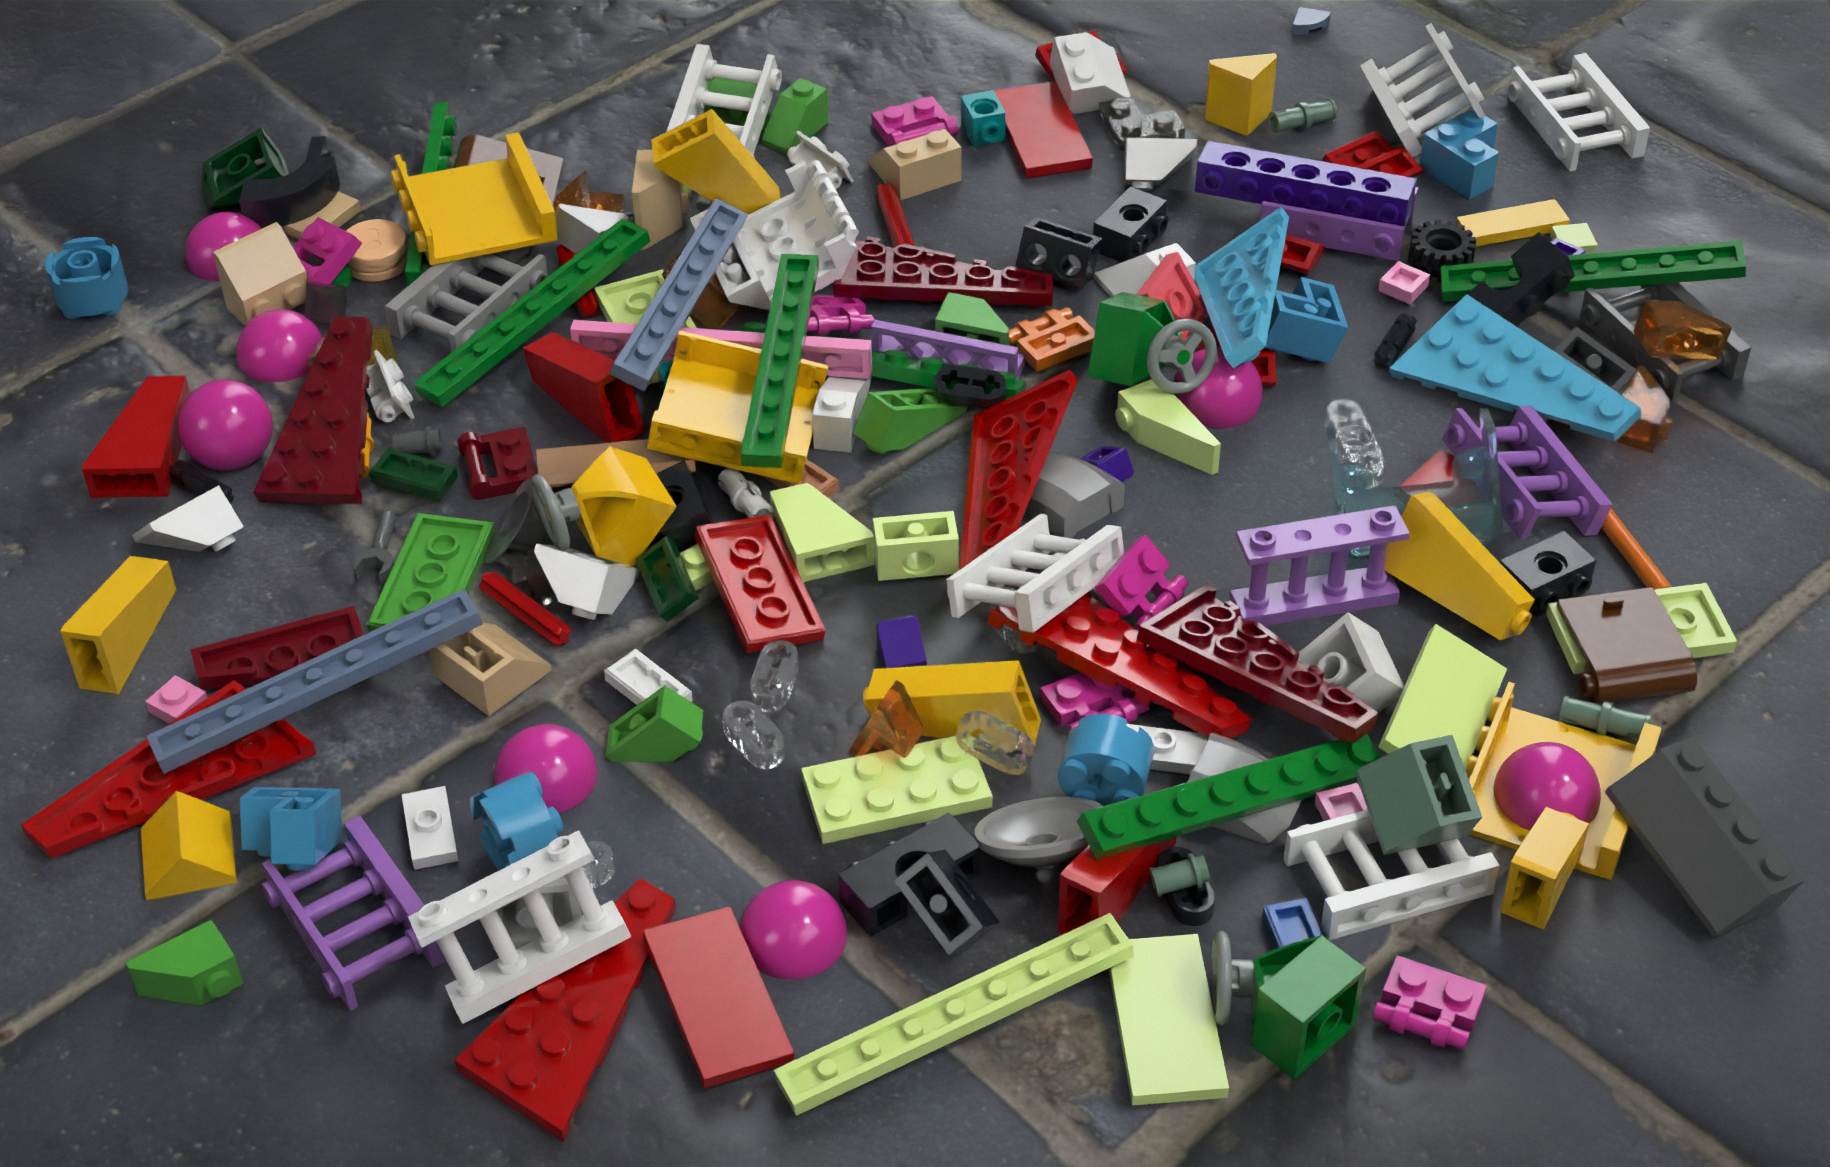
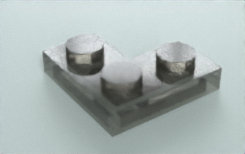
M1131 97L1099 102V115L1120 152L1125 151L1127 138L1185 139V128L1174 110L1159 111L1142 116Z

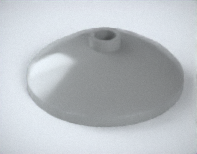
M1046 797L1018 802L998 809L984 817L975 827V840L980 845V849L993 858L1023 867L1051 869L1057 867L1060 863L1075 858L1089 845L1076 821L1083 812L1103 807V805L1078 797Z

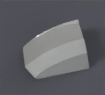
M1050 453L1046 458L1026 511L1034 518L1039 514H1046L1051 532L1056 536L1072 538L1080 530L1124 507L1125 484L1106 471L1076 457Z
M1210 733L1209 739L1195 767L1191 770L1188 782L1265 761L1269 758L1235 740L1216 733ZM1302 800L1212 827L1268 844L1290 826Z

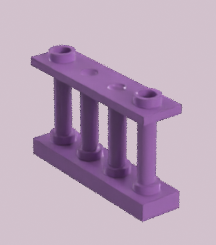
M1415 187L1412 211L1407 221L1409 225L1412 224L1418 187ZM1262 202L1260 221L1282 206L1289 216L1286 235L1319 243L1326 248L1399 261L1405 228L1403 226L1272 202Z
M1519 406L1510 426L1477 427L1463 408L1455 409L1442 440L1520 540L1528 538L1537 518L1569 517L1584 536L1598 534L1613 504L1532 406ZM1490 442H1509L1516 451L1497 452ZM1528 466L1536 476L1517 477L1510 467ZM1549 491L1556 501L1537 502L1530 492Z
M1396 505L1237 531L1236 539L1248 566L1252 565L1250 587L1231 590L1230 601L1240 607L1239 616L1246 621H1258L1263 626L1398 604L1400 591L1392 575L1384 570L1387 546L1390 542L1408 540L1410 533ZM1371 546L1368 567L1346 571L1348 550ZM1331 552L1329 573L1306 578L1309 556ZM1292 559L1289 581L1267 584L1269 562Z
M360 815L344 823L348 841L343 843L344 848L323 858L311 869L296 871L283 878L274 864H271L270 859L262 863L267 881L262 883L261 887L267 901L272 908L281 907L323 970L321 978L329 995L333 999L340 996L349 1011L358 1007L352 984L411 953H414L416 956L423 953L432 968L446 962L436 941L423 948L421 947L408 916L418 912L424 904ZM351 864L354 867L361 865L364 869V877L304 907L301 906L293 894ZM371 893L374 896L381 894L385 899L383 907L322 937L313 923ZM390 923H393L395 926L402 923L406 929L404 937L345 967H342L333 953Z

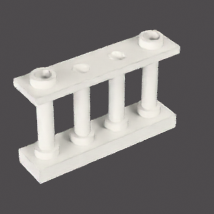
M1432 23L1425 27L1433 41L1389 68L1382 67L1378 70L1372 58L1360 65L1398 136L1412 157L1417 156L1422 151L1418 141L1423 136L1422 132L1469 104L1472 105L1479 119L1485 116L1479 104L1485 100L1475 81L1468 85L1448 52L1454 47L1446 33L1442 31L1438 34ZM1441 53L1442 59L1395 86L1393 80ZM1451 70L1452 76L1410 101L1404 102V96L1446 71ZM1458 87H1461L1463 90L1461 94L1414 120L1412 116L1414 113Z
M696 44L667 131L697 117L700 109L705 108L706 105L748 111L744 126L726 124V126L755 158L754 152L774 90H779L782 81V72L777 68L775 56L767 55L762 71L717 64V61L713 60L709 45ZM715 78L758 84L754 98L708 92L707 88L710 80L713 81Z
M1586 53L1574 55L1571 70L1565 75L1531 81L1520 67L1513 68L1511 82L1507 86L1509 99L1515 103L1553 150L1555 156L1562 161L1569 171L1576 170L1580 151L1619 144L1631 158L1644 156L1650 127ZM1569 87L1577 93L1548 100L1541 94ZM1587 106L1593 112L1563 119L1557 113L1558 111ZM1603 125L1609 131L1580 138L1573 132V130Z
M1039 514L946 579L952 617H961L980 602L1012 607L1017 611L1019 629L1034 633L1094 588L1123 555L1124 547L1121 527L1106 525L1084 541L1050 535L1047 515ZM1052 551L1063 553L1066 555L1063 557H1059L1047 554ZM1028 568L1043 570V572L1037 574L1026 572L1025 570ZM1004 585L1020 587L1016 591L1001 589Z
M1368 809L1312 825L1305 824L1294 830L1287 831L1283 859L1286 866L1308 861L1328 897L1324 900L1321 929L1328 940L1494 893L1500 865L1492 852L1475 857L1468 856L1458 839L1440 843L1451 861L1450 864L1428 868L1416 848L1398 852L1411 875L1393 880L1386 879L1367 847V844L1379 841ZM1349 850L1369 886L1350 892L1345 891L1325 856Z
M579 830L568 836L556 838L547 847L440 901L430 902L424 905L418 912L408 916L421 947L423 948L436 941L449 964L456 980L445 985L462 1024L632 937L613 900L600 906L582 866L595 859ZM565 875L583 915L558 927L539 888ZM522 897L541 937L516 949L496 910ZM479 919L499 958L477 970H473L454 931Z

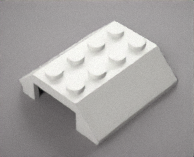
M814 160L808 167L805 161L785 170L795 192L747 216L743 227L715 272L729 302L770 310L781 254L818 255L819 269L815 291L824 289L833 283L834 280L842 278L856 248L854 242L859 231L820 161ZM708 209L690 218L695 231Z

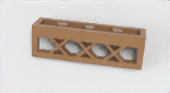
M649 439L536 449L538 474L547 480L551 488L571 487L609 446L646 458L655 473L683 460L686 461L693 475H696L695 460L647 449Z

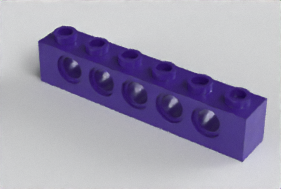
M1207 141L1197 161L1195 192L1262 204L1263 201L1406 227L1412 211L1417 178Z

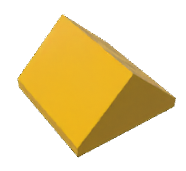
M1276 53L1209 60L1205 119L1245 136H1248L1272 112L1277 63Z
M176 791L141 827L144 888L147 901L237 883L230 811Z

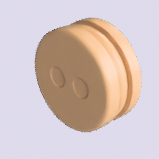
M373 219L357 223L346 230L363 243L347 263L352 277L361 281L379 282L394 278L405 270L409 249L407 247L406 232L399 224L389 220Z

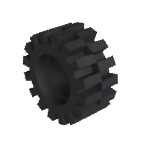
M1435 220L1434 225L1429 221L1424 222L1423 227L1418 225L1415 228V232L1413 231L1411 235L1408 254L1409 266L1430 274L1429 280L1432 277H1437V282H1441V266L1473 263L1476 237H1472L1473 232L1470 229L1464 231V225L1459 224L1455 227L1453 226L1454 221L1447 220V224H1442L1441 220Z

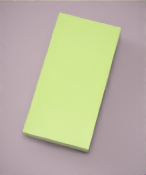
M1435 624L1426 636L1378 748L1390 754L1410 743L1453 735L1464 768L1466 769L1468 760L1474 752L1481 728L1485 725L1492 701L1498 693L1507 668Z
M1198 934L1129 939L1133 944L1134 956L1108 969L1132 1106L1228 1098L1229 1085Z

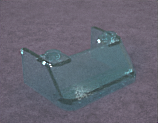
M1488 408L1479 409L1482 447L1465 449L1456 455L1452 462L1453 481L1373 490L1372 478L1366 467L1354 462L1340 464L1334 427H1326L1336 515L1396 505L1402 516L1411 495L1429 491L1442 501L1483 546L1495 542L1503 530L1496 429ZM1371 546L1349 549L1348 556L1359 560L1369 559Z

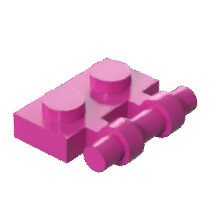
M814 295L807 332H814L815 335H827L829 331L845 330L847 334H858L860 330L871 329L874 318L871 314L865 315L866 305L859 298Z
M1145 534L1135 539L1094 588L1108 605L1119 614L1120 618L1132 612L1138 619L1134 625V629L1138 631L1140 624L1184 598V590L1188 587L1189 583L1182 575H1176L1172 581L1167 580L1163 574L1171 564ZM1150 590L1157 597L1153 603H1150L1145 597Z
M1082 672L1040 688L1041 701L1060 726L1076 720V722L1067 726L1068 733L1072 727L1074 729L1078 726L1080 719L1088 715H1116L1127 719L1128 724L1137 720V715L1150 710V705L1146 706L1135 699H1130L1134 697L1133 690L1119 683L1113 689ZM1109 707V709L1097 713L1098 711Z
M1397 955L1382 992V1002H1377L1372 1019L1390 1025L1389 1030L1404 1034L1406 1030L1431 1039L1430 1044L1445 1049L1447 1044L1465 1050L1470 1032L1462 1029L1472 1032L1485 997L1487 985ZM1412 1012H1415V1013H1418V1014H1421V1015H1424V1016L1433 1018V1019H1435V1020H1432V1019H1429V1018H1426V1017H1423V1016L1414 1014V1013H1412Z

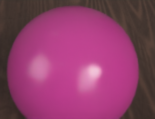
M220 212L205 217L195 225L187 238L185 245L187 268L191 273L202 279L220 281L213 252L262 228L252 219L234 212Z
M286 309L269 310L255 316L241 331L236 345L237 365L245 375L262 382H285L297 379L309 373L324 339L316 325L304 315Z
M1217 347L1214 368L1203 383L1190 392L1174 395L1205 427L1222 429L1239 426L1252 419L1260 408L1263 389L1260 375L1251 361L1245 364L1241 363L1233 369L1226 360L1222 348ZM1205 349L1194 353L1191 364L1195 375L1203 365ZM1177 370L1173 382H1184L1180 370Z
M220 379L199 386L186 398L179 413L178 433L184 449L192 459L211 470L230 472L252 465L264 454L272 438L273 420L266 401L255 389L236 380Z
M538 724L516 733L505 743L499 752L494 768L495 786L520 774L524 775L528 772H533L541 784L543 791L541 797L546 807L553 806L558 813L569 810L581 803L593 790L598 777L596 759L589 745L572 730L554 724Z
M1536 742L1519 748L1503 762L1494 781V796L1499 808L1509 819L1528 830L1532 829L1546 807L1572 814L1577 819L1586 823H1590L1595 818L1600 807V783L1592 765L1575 749L1557 742Z
M800 880L781 881L764 888L749 902L743 912L739 925L757 969L766 975L781 979H801L826 970L841 956L848 937L846 919L836 900L819 886Z

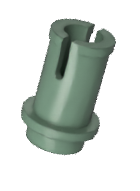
M1193 853L1188 854V859L1156 868H1149L1151 881L1157 897L1196 885L1197 889L1203 888L1202 883L1210 881L1208 867L1203 855L1195 857Z

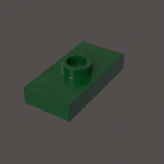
M388 448L370 470L369 476L371 483L440 502L458 478L456 466Z
M668 536L636 558L656 610L665 621L668 622L699 599L675 542Z

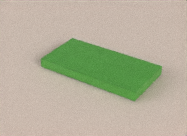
M417 513L366 624L368 633L462 589H465L469 595L489 544L495 534L494 522Z

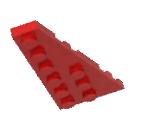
M1071 370L973 415L959 570L1018 530L1078 382L1077 377Z
M1089 591L1034 633L1019 629L1018 615L1015 608L1002 606L990 610L987 624L999 630L1006 625L1021 633L1020 641L1032 647L1040 644L1057 651V660L1113 689L1119 683L1135 691L1134 699L1146 706L1155 703L1172 710V717L1175 721L1207 737L1210 736V733H1216L1230 739L1245 734L1248 731L1251 718L1239 710L1234 702L1213 690L1204 679L1194 675L1178 663L1176 658L1164 652H1156L1151 646L1137 640L1138 631L1121 619L1117 612L1108 609L1095 599Z
M233 680L167 726L246 689ZM282 718L267 727L260 728L230 742L224 747L200 756L183 766L163 773L150 743L146 739L21 824L25 837L52 859L148 821L176 791L202 800L316 755L315 746L311 740Z
M639 878L614 903L632 937L522 993L455 1059L458 1072L563 1142L571 1129L570 1121L577 1107L582 1106L588 1093L587 1086L596 1067H601L626 1015L628 1001L634 989L639 988L644 977V968L650 956L643 942V930L670 923L676 911L675 898L642 878Z

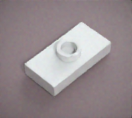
M634 649L604 670L605 681L636 705L664 685L690 702L693 701L691 690L637 649Z
M1126 724V726L1137 732L1139 727H1141L1151 737L1154 744V755L1150 767L1152 770L1190 774L1208 740L1207 736L1196 732Z
M445 786L401 794L414 870L457 862L458 855Z

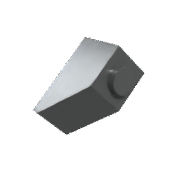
M1575 327L1553 350L1617 393L1637 374L1635 368L1578 327Z

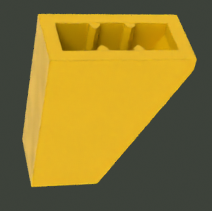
M1548 807L1544 809L1511 860L1501 913L1544 930L1583 850L1589 823L1581 821L1566 812H1559Z

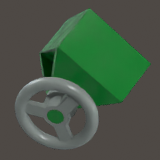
M1121 292L1099 302L1088 377L1132 386L1150 376L1153 382L1163 391L1173 394L1187 393L1198 388L1213 370L1217 357L1215 338L1211 331L1199 321L1192 319L1175 320L1165 300ZM1180 331H1192L1186 340L1182 339ZM1201 340H1203L1205 359L1202 367L1195 375L1191 364L1194 358L1193 352ZM1168 366L1180 370L1184 382L1169 381L1163 376L1160 369Z
M1218 931L1213 937L1211 954V1002L1216 1024L1224 1026L1229 1021L1231 997L1251 998V1046L1291 1078L1296 1079L1356 1026L1366 968L1323 935L1288 944L1265 953L1254 960L1231 959L1229 936L1225 931Z

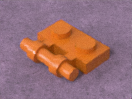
M1069 307L1060 310L1053 308L1043 312L1042 317L1030 322L1022 320L1015 323L1014 328L1009 330V345L1017 343L1018 353L1025 354V360L1036 372H1039L1091 351L1095 330L1080 315L1073 318Z

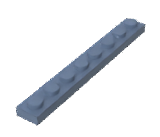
M715 198L615 360L609 373L610 375L642 391L646 390L677 338L679 330L681 331L743 227L748 216L747 213Z
M462 589L147 735V739L163 773H166L215 749L224 747L230 742L260 728L267 727L271 723L292 713L305 709L339 691L346 690L350 686L384 672L416 655L425 653L429 649L448 640L461 636L483 625L482 620L465 589Z

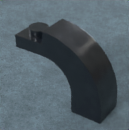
M326 136L311 137L306 160L294 172L272 179H245L239 199L242 215L255 221L261 228L275 222L280 226H286L302 221L326 207L336 196L340 187L334 151L328 150Z

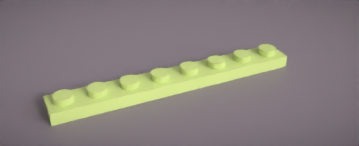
M1108 913L775 1069L776 1081L797 1116L1133 957V944L1111 913Z

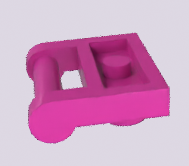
M933 96L919 98L909 103L890 106L884 110L871 113L872 125L889 147L902 141L915 139L946 129L951 136L958 134L955 118L948 116Z
M317 217L313 223L305 228L302 237L293 249L306 270L308 283L319 290H323L332 283L363 243L353 234ZM309 256H312L322 261L323 264L313 267L305 261Z

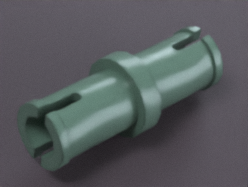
M1331 98L1311 104L1300 102L1295 104L1293 108L1270 112L1268 124L1271 131L1275 134L1293 128L1308 129L1312 124L1336 119L1338 114L1337 105Z
M1565 696L1559 722L1595 729L1597 734L1606 736L1608 732L1639 739L1644 723L1650 724L1652 715L1614 708L1613 703L1607 701L1600 705Z

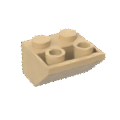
M482 622L483 625L428 651L433 675L487 716H490L552 671L551 664L497 625Z

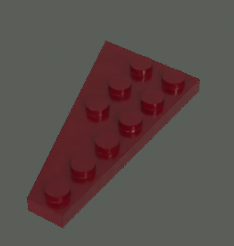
M870 236L866 238V242L855 240L856 248L842 278L834 280L833 297L877 298L888 302L897 299L916 300L920 303L944 301L948 292L981 298L992 306L1014 304L1038 308L1041 306H1052L1053 279L1050 274L1012 266L1003 269V271L996 270L987 266L988 261L974 259L972 265L956 261L955 254L908 244H900L895 248L887 247L881 244V239Z
M334 317L253 493L260 502L362 504V493L359 490L360 478H363L364 475L361 451L365 448L368 402L365 399V390L369 388L370 377L367 374V362L371 359L373 326L367 317Z
M1208 583L1139 625L1137 640L1151 646L1156 652H1164L1185 662L1190 668L1222 680L1229 687L1241 689L1257 697L1264 704L1276 706L1294 715L1299 721L1311 723L1322 728L1339 740L1355 743L1375 728L1378 716L1377 711L1345 687L1331 686L1323 680L1325 675L1323 670L1316 665L1306 667L1298 661L1299 652L1258 621H1246L1239 616L1240 607L1232 601L1222 603L1215 597L1216 589Z

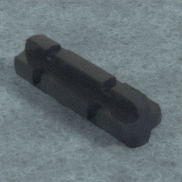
M1403 313L1397 317L1394 322L1395 324L1391 326L1382 340V344L1374 353L1375 359L1373 361L1376 366L1388 369L1395 363L1396 358L1409 341V337L1416 330L1415 324L1417 320L1414 316L1409 317Z
M177 460L175 465H170L169 473H171V480L184 486L198 496L219 485L229 503H232L234 496L232 495V489L227 485L218 482L215 478L193 467V465L184 460Z

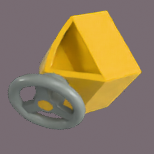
M611 446L588 467L571 488L554 493L547 480L539 474L534 475L530 482L540 518L550 539L559 550L565 551L569 548L570 536L566 522L575 520L597 557L632 567L636 564V558L644 553L677 507L646 458Z

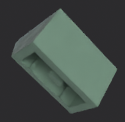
M1453 735L1410 743L1357 769L1355 772L1383 855L1467 837L1482 819L1481 811Z

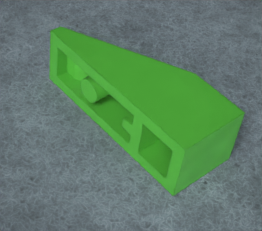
M933 388L868 392L853 434L865 441V446L868 449L877 453L884 454L887 451L903 450L965 413L968 406L944 402L939 398L937 390Z

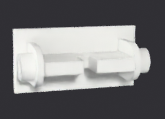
M800 131L796 132L801 142L788 150L787 157L790 164L795 166L805 161L808 167L812 161H820L835 189L841 185L843 178L850 183L854 182L847 170L849 163L837 151L833 153L827 151L826 146L815 136L809 138Z
M376 349L374 354L378 362L367 366L370 382L369 388H366L371 397L370 400L377 418L384 422H392L402 412H405L411 419L415 418L409 402L413 401L412 395L403 382L400 381V379L404 378L401 369L392 358L386 361Z

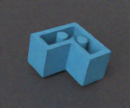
M1472 108L1424 133L1419 165L1424 171L1465 198L1472 199L1494 186L1499 152L1494 150L1498 123L1486 116L1479 119Z
M1300 277L1292 294L1276 290L1266 348L1276 353L1286 352L1298 355L1308 361L1318 360L1330 363L1348 330L1334 285Z
M253 787L240 797L242 850H257L259 856L271 857V864H287L289 870L300 871L315 867L319 861L342 841L340 789Z

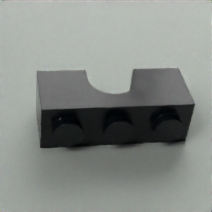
M1539 232L1511 255L1516 273L1521 278L1516 286L1508 290L1498 291L1489 287L1484 281H1481L1467 293V295L1516 327L1527 317L1535 315L1556 292L1563 291L1569 285L1571 279L1575 277L1569 257Z
M947 813L934 821L924 823L918 830L898 841L886 844L880 851L862 861L850 864L844 871L838 874L839 901L864 931L872 937L908 916L907 898L894 882L896 878L928 852L946 849L970 881L981 874V846L950 813Z

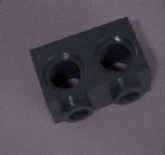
M1035 217L1024 226L1015 267L1050 274L1052 279L1058 280L1059 284L1066 288H1083L1093 278L1102 238ZM1035 244H1040L1045 248L1047 257L1037 252ZM1069 255H1074L1079 259L1081 268L1071 264Z

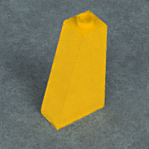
M713 109L651 139L653 164L655 167L711 202L717 198L749 215L780 199L779 186Z
M1429 491L1411 495L1401 516L1410 533L1409 539L1388 543L1384 570L1498 640L1520 635L1531 620L1532 614L1529 613V610L1535 599L1436 495Z
M129 556L63 625L60 632L80 689L119 695L177 590L168 561Z
M1019 660L874 669L870 684L865 687L863 692L864 707L867 712L871 713L877 729L941 739L969 733L974 744L1019 751H1034L1041 718Z

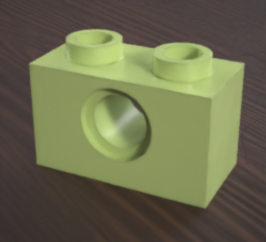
M954 511L873 518L874 551L878 581L949 575L959 571V538Z

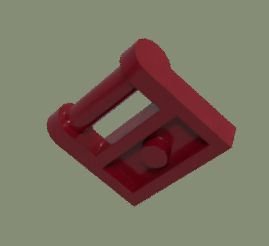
M525 427L507 429L480 436L474 432H466L457 439L459 451L465 456L470 476L468 488L471 497L481 500L516 493L525 480L531 479L534 475L538 474ZM491 453L497 477L489 478L485 475L480 455Z

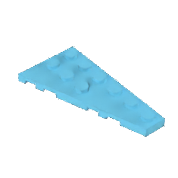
M1282 206L1195 265L1196 283L1223 354L1233 369L1241 363L1245 364L1254 360L1260 351L1266 347L1289 216Z
M1467 294L1389 368L1391 377L1404 380L1407 377L1421 381L1422 386L1435 389L1438 386L1457 392L1459 397L1514 412L1519 406H1532L1544 422L1551 419L1569 424L1572 430L1616 442L1641 417V408Z

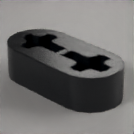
M947 365L942 367L935 376L937 394L941 400L949 404L987 409L1006 400L1008 397L1006 380L1000 372L995 370ZM952 379L959 381V384H955L953 389H947V385L951 384ZM989 385H996V389H993L991 394H984V390H987Z
M1170 847L1159 855L1157 867L1188 859V854L1193 852L1182 847ZM1209 882L1202 883L1203 888L1197 889L1196 885L1164 894L1174 916L1179 922L1188 926H1201L1212 918L1215 895ZM1190 894L1194 903L1201 906L1195 907L1192 902H1186L1187 895Z

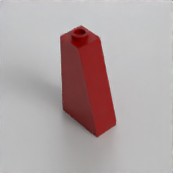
M555 332L523 347L532 380L605 443L630 441L645 433L632 385L609 374L615 360Z
M148 376L83 463L82 472L90 498L168 497L173 481L171 480L169 467L177 462L182 447L178 433L179 413L184 401L190 395L186 376Z
M1177 837L1100 860L1096 859L1088 845L1060 874L1058 932L1061 934L1068 933L1108 913H1111L1118 923L1151 878L1149 868L1157 867L1159 855L1164 850L1173 847L1176 844Z

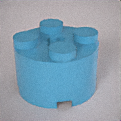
M98 237L76 238L63 243L64 250L56 255L53 250L47 256L45 269L56 305L63 312L64 317L77 319L81 316L113 315L122 309L121 303L128 294V283L118 248L114 244H112V247L108 246L104 239Z
M1093 714L1080 719L1078 726L1074 729L1072 727L1069 731L1060 762L1058 782L1062 790L1069 797L1089 799L1103 806L1144 795L1154 755V744L1148 733L1141 727H1139L1138 732L1126 726L1127 719L1116 715Z
M528 772L524 775L520 774L470 797L469 805L473 821L480 817L482 819L483 832L478 833L479 838L498 871L547 847L553 840L558 838L557 833L564 831L563 822L558 811L553 806L546 807L541 797L543 795L541 784L533 772Z

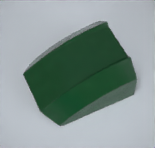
M261 127L203 162L201 187L208 210L240 206L239 199L245 179H272L288 175L289 172L286 161L279 149Z

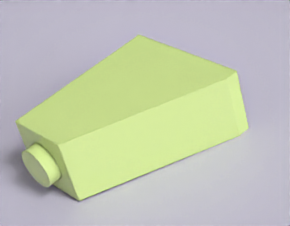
M804 483L770 491V505L774 509V512H771V514L774 515L773 519L803 582L875 565L874 535L872 531L812 485Z

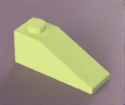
M1152 379L1118 392V408L1115 411L1116 421L1123 431H1127L1137 443L1208 474L1218 473L1221 443L1173 393L1163 391Z

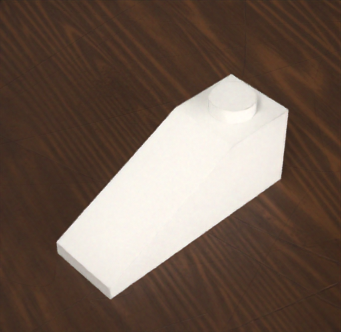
M829 376L819 389L812 413L814 449L852 453L856 438L853 431L868 394L872 376L871 379Z

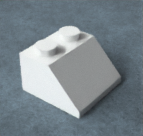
M1087 32L1054 37L1050 65L1056 83L1071 114L1131 105L1132 99L1113 47Z
M1348 612L1299 652L1298 661L1306 667L1316 665L1325 672L1323 680L1331 686L1345 687L1378 713L1400 697L1404 689L1403 682L1379 632Z

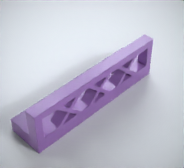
M874 320L871 325L873 351L885 353L887 350H899L906 352L908 358L921 360L923 357H934L943 360V365L969 364L983 369L1010 372L1016 375V379L1020 378L1025 366V354L1018 353V347L880 320Z

